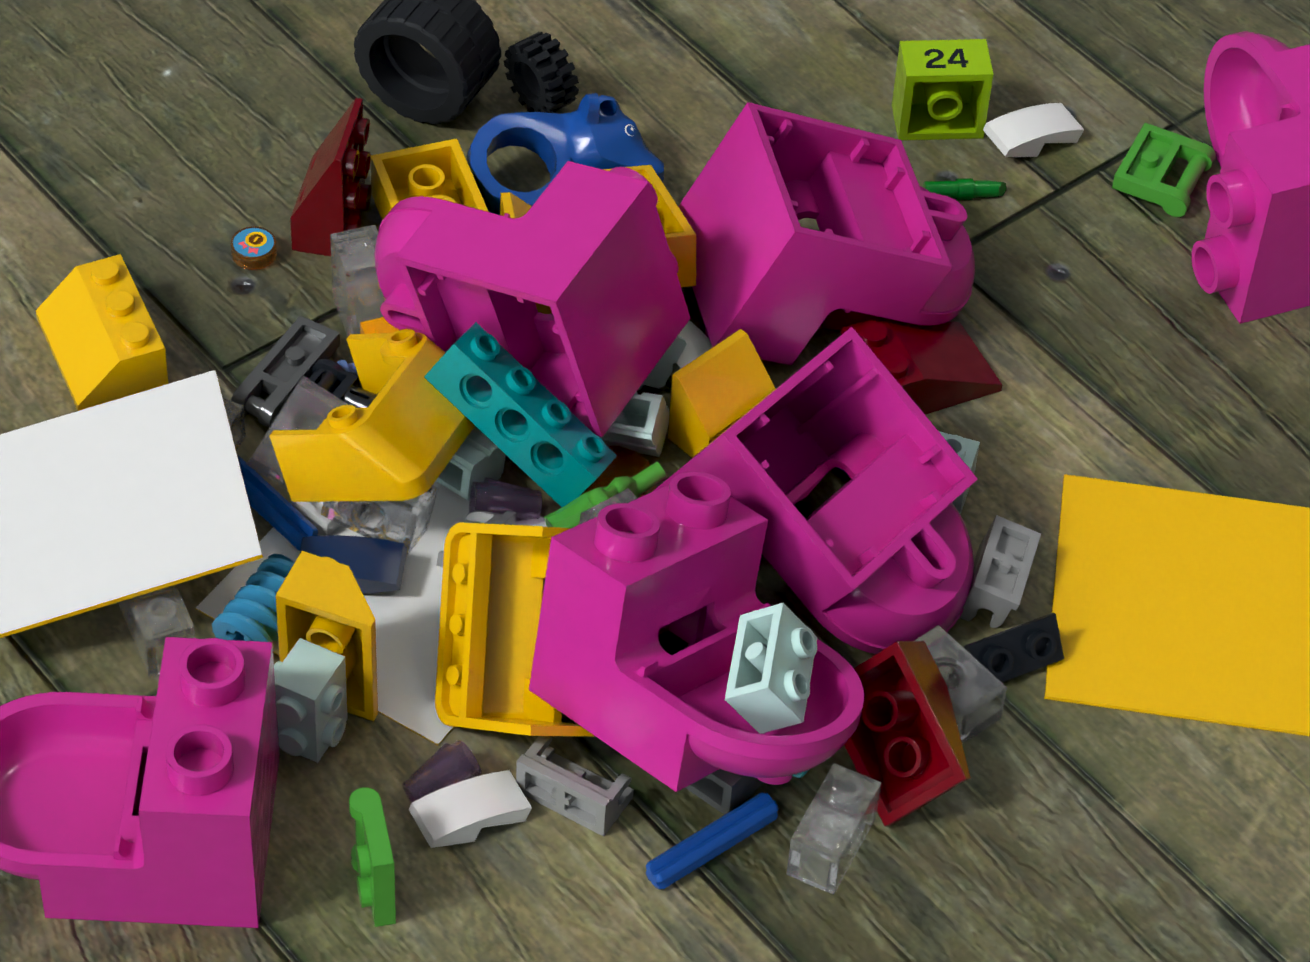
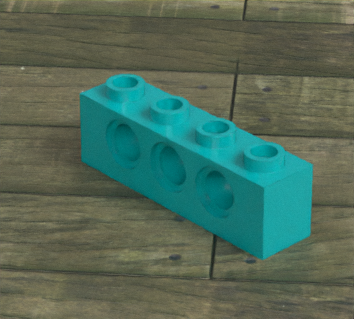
M477 322L449 348L424 376L427 381L561 507L579 497L617 457L599 436L585 426L563 402L559 401L527 368L523 367L498 343L495 337L487 333Z

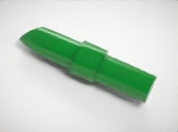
M972 178L956 179V181H924L923 187L928 191L956 198L957 200L1003 196L1006 191L1005 182L973 181Z

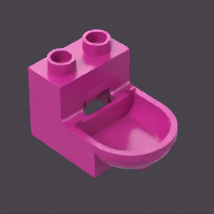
M1242 31L1223 36L1215 43L1209 54L1205 69V115L1212 146L1221 170L1220 174L1212 175L1207 183L1206 194L1210 217L1205 239L1199 240L1193 245L1192 266L1200 287L1208 294L1219 292L1239 324L1310 306V44L1291 49L1279 40L1259 33Z
M747 102L678 206L696 233V286H692L706 327L705 335L710 339L712 348L739 329H742L748 334L760 359L792 365L828 314L836 309H844L845 313L855 311L917 325H939L955 318L968 302L972 293L975 277V259L969 235L963 226L968 217L967 212L955 199L932 193L919 185L902 141L899 139ZM803 218L816 219L820 231L801 227L798 220Z
M567 161L529 211L519 218H511L510 214L507 213L501 216L438 198L419 196L406 198L398 202L382 220L379 227L374 252L375 270L381 291L386 298L381 304L380 311L389 324L400 330L412 329L415 332L422 333L443 351L447 352L477 322L487 333L495 337L498 343L523 367L527 368L559 401L563 402L585 426L600 437L605 435L691 319L677 276L678 262L669 249L656 207L658 202L656 191L645 177L626 167H615L610 171ZM535 302L550 306L552 313L543 314L538 312Z
M850 327L655 489L658 490L669 485L674 476L684 472H704L725 481L731 489V497L768 519L762 550L763 556L820 624L835 637L854 648L877 654L896 641H925L928 646L946 634L954 626L964 610L973 580L974 558L968 530L952 502L978 478L853 327ZM835 467L843 469L851 480L805 519L794 504L806 498L831 469Z
M704 472L680 473L674 476L667 486L629 503L606 506L601 509L597 517L551 537L529 690L673 791L678 792L719 769L738 775L755 777L767 784L781 785L788 783L792 779V775L818 766L831 758L847 742L857 729L864 703L862 682L854 668L838 652L818 639L817 652L814 656L810 680V695L807 698L803 723L759 734L725 701L740 615L771 605L769 603L762 604L755 592L768 519L731 497L730 487L719 477ZM669 630L689 643V646L670 655L661 647L658 635Z
M165 637L156 696L48 692L25 696L0 706V870L18 877L39 880L45 918L259 928L280 758L272 642L224 640L219 638Z

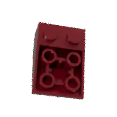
M355 98L312 156L290 218L292 251L345 259L350 242L358 241L361 230L360 212L361 210H368L372 194L371 184H365V179L370 169L371 153L364 151V146L367 144L369 137L370 119L363 118V99Z

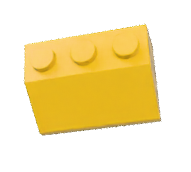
M121 254L76 266L37 308V320L78 411L169 384L164 344Z
M301 551L276 593L280 661H284L299 638L345 656L347 712L374 721L378 715L375 617L349 566L341 564L330 557H320Z

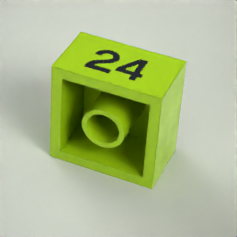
M986 39L900 41L892 98V110L899 140L984 138L983 128L986 124L994 75Z

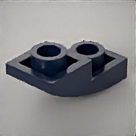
M341 535L302 538L300 553L305 551L320 557H330L341 564L349 566L363 594L400 590L407 554V547L404 543L371 537Z

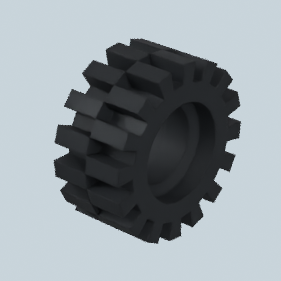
M537 32L511 45L504 54L507 58L504 60V67L509 69L505 74L507 80H512L513 86L510 88L513 93L518 92L520 95L518 101L522 106L527 104L528 112L553 113L574 102L577 99L575 96L579 92V89L575 86L579 83L578 76L572 74V71L575 70L573 62L568 63L566 59L569 54L565 49L560 50V42L556 38L552 40L551 34L547 32L544 34L543 32Z

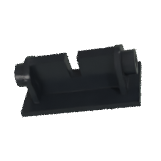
M1051 613L965 645L963 652L958 653L957 659L959 666L964 672L969 670L973 672L976 690H984L1063 660L1064 655L1056 614Z

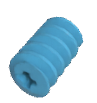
M282 554L269 555L268 559L260 564L257 572L249 577L246 586L239 589L235 599L229 601L223 613L219 614L213 621L212 630L215 637L239 641H278L276 593L295 562Z

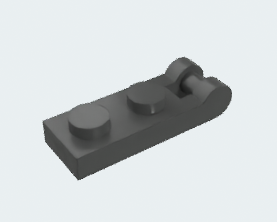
M300 315L236 389L231 398L230 410L244 417L251 414L258 417L260 424L275 429L280 424L285 410L292 403L290 395L297 385L305 384L312 375V367L318 360L329 359L340 346V332ZM262 392L270 395L266 401L259 398Z

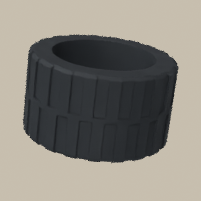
M384 0L357 31L358 35L354 39V57L362 78L365 79L370 90L386 106L391 107L398 114L420 123L441 124L442 122L448 123L459 116L497 71L500 65L499 59L501 58L500 39L493 27V22L475 0ZM420 44L428 49L436 58L425 51Z

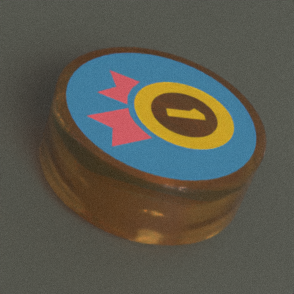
M257 226L246 227L237 231L231 239L233 261L238 266L250 270L269 266L277 256L274 234L268 229Z

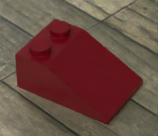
M876 317L842 327L841 335L850 327H853L925 415L1002 391V383L960 322L948 321L943 324L929 326Z
M896 641L854 668L862 682L864 703L857 729L844 745L885 827H890L971 778L947 684L925 641Z

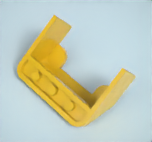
M402 329L393 333L350 334L346 340L362 389L377 394V396L367 408L342 405L332 409L317 429L272 431L269 437L292 502L404 501L416 498L432 487L475 427L466 416L424 378L446 353L427 336L412 329Z
M459 522L448 531L444 543L435 691L436 712L441 722L445 725L528 736L594 737L593 734L578 724L562 723V713L529 690L543 597V581L546 577L551 537L571 528Z

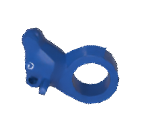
M597 93L586 94L582 98L578 109L571 113L515 112L493 117L478 130L466 156L467 163L488 211L500 215L501 193L510 192L533 206L567 161L598 169L651 165L663 182L664 163L646 147L635 122L622 113L614 97L606 95L598 97ZM507 146L525 147L537 153L546 163L550 173V182L541 189L530 192L513 191L502 186L491 175L487 165V157L497 149Z

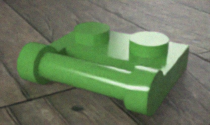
M1144 123L1114 175L1112 188L1161 205L1163 210L1173 217H1182L1191 204L1190 195L1203 171L1211 168L1216 158V153L1211 146ZM1179 157L1187 160L1188 165L1177 185L1173 187L1164 182Z
M362 787L353 791L349 797V813L355 819L356 844L351 849V864L353 869L360 875L357 876L361 908L371 907L375 927L396 924L394 859L381 797L374 789Z

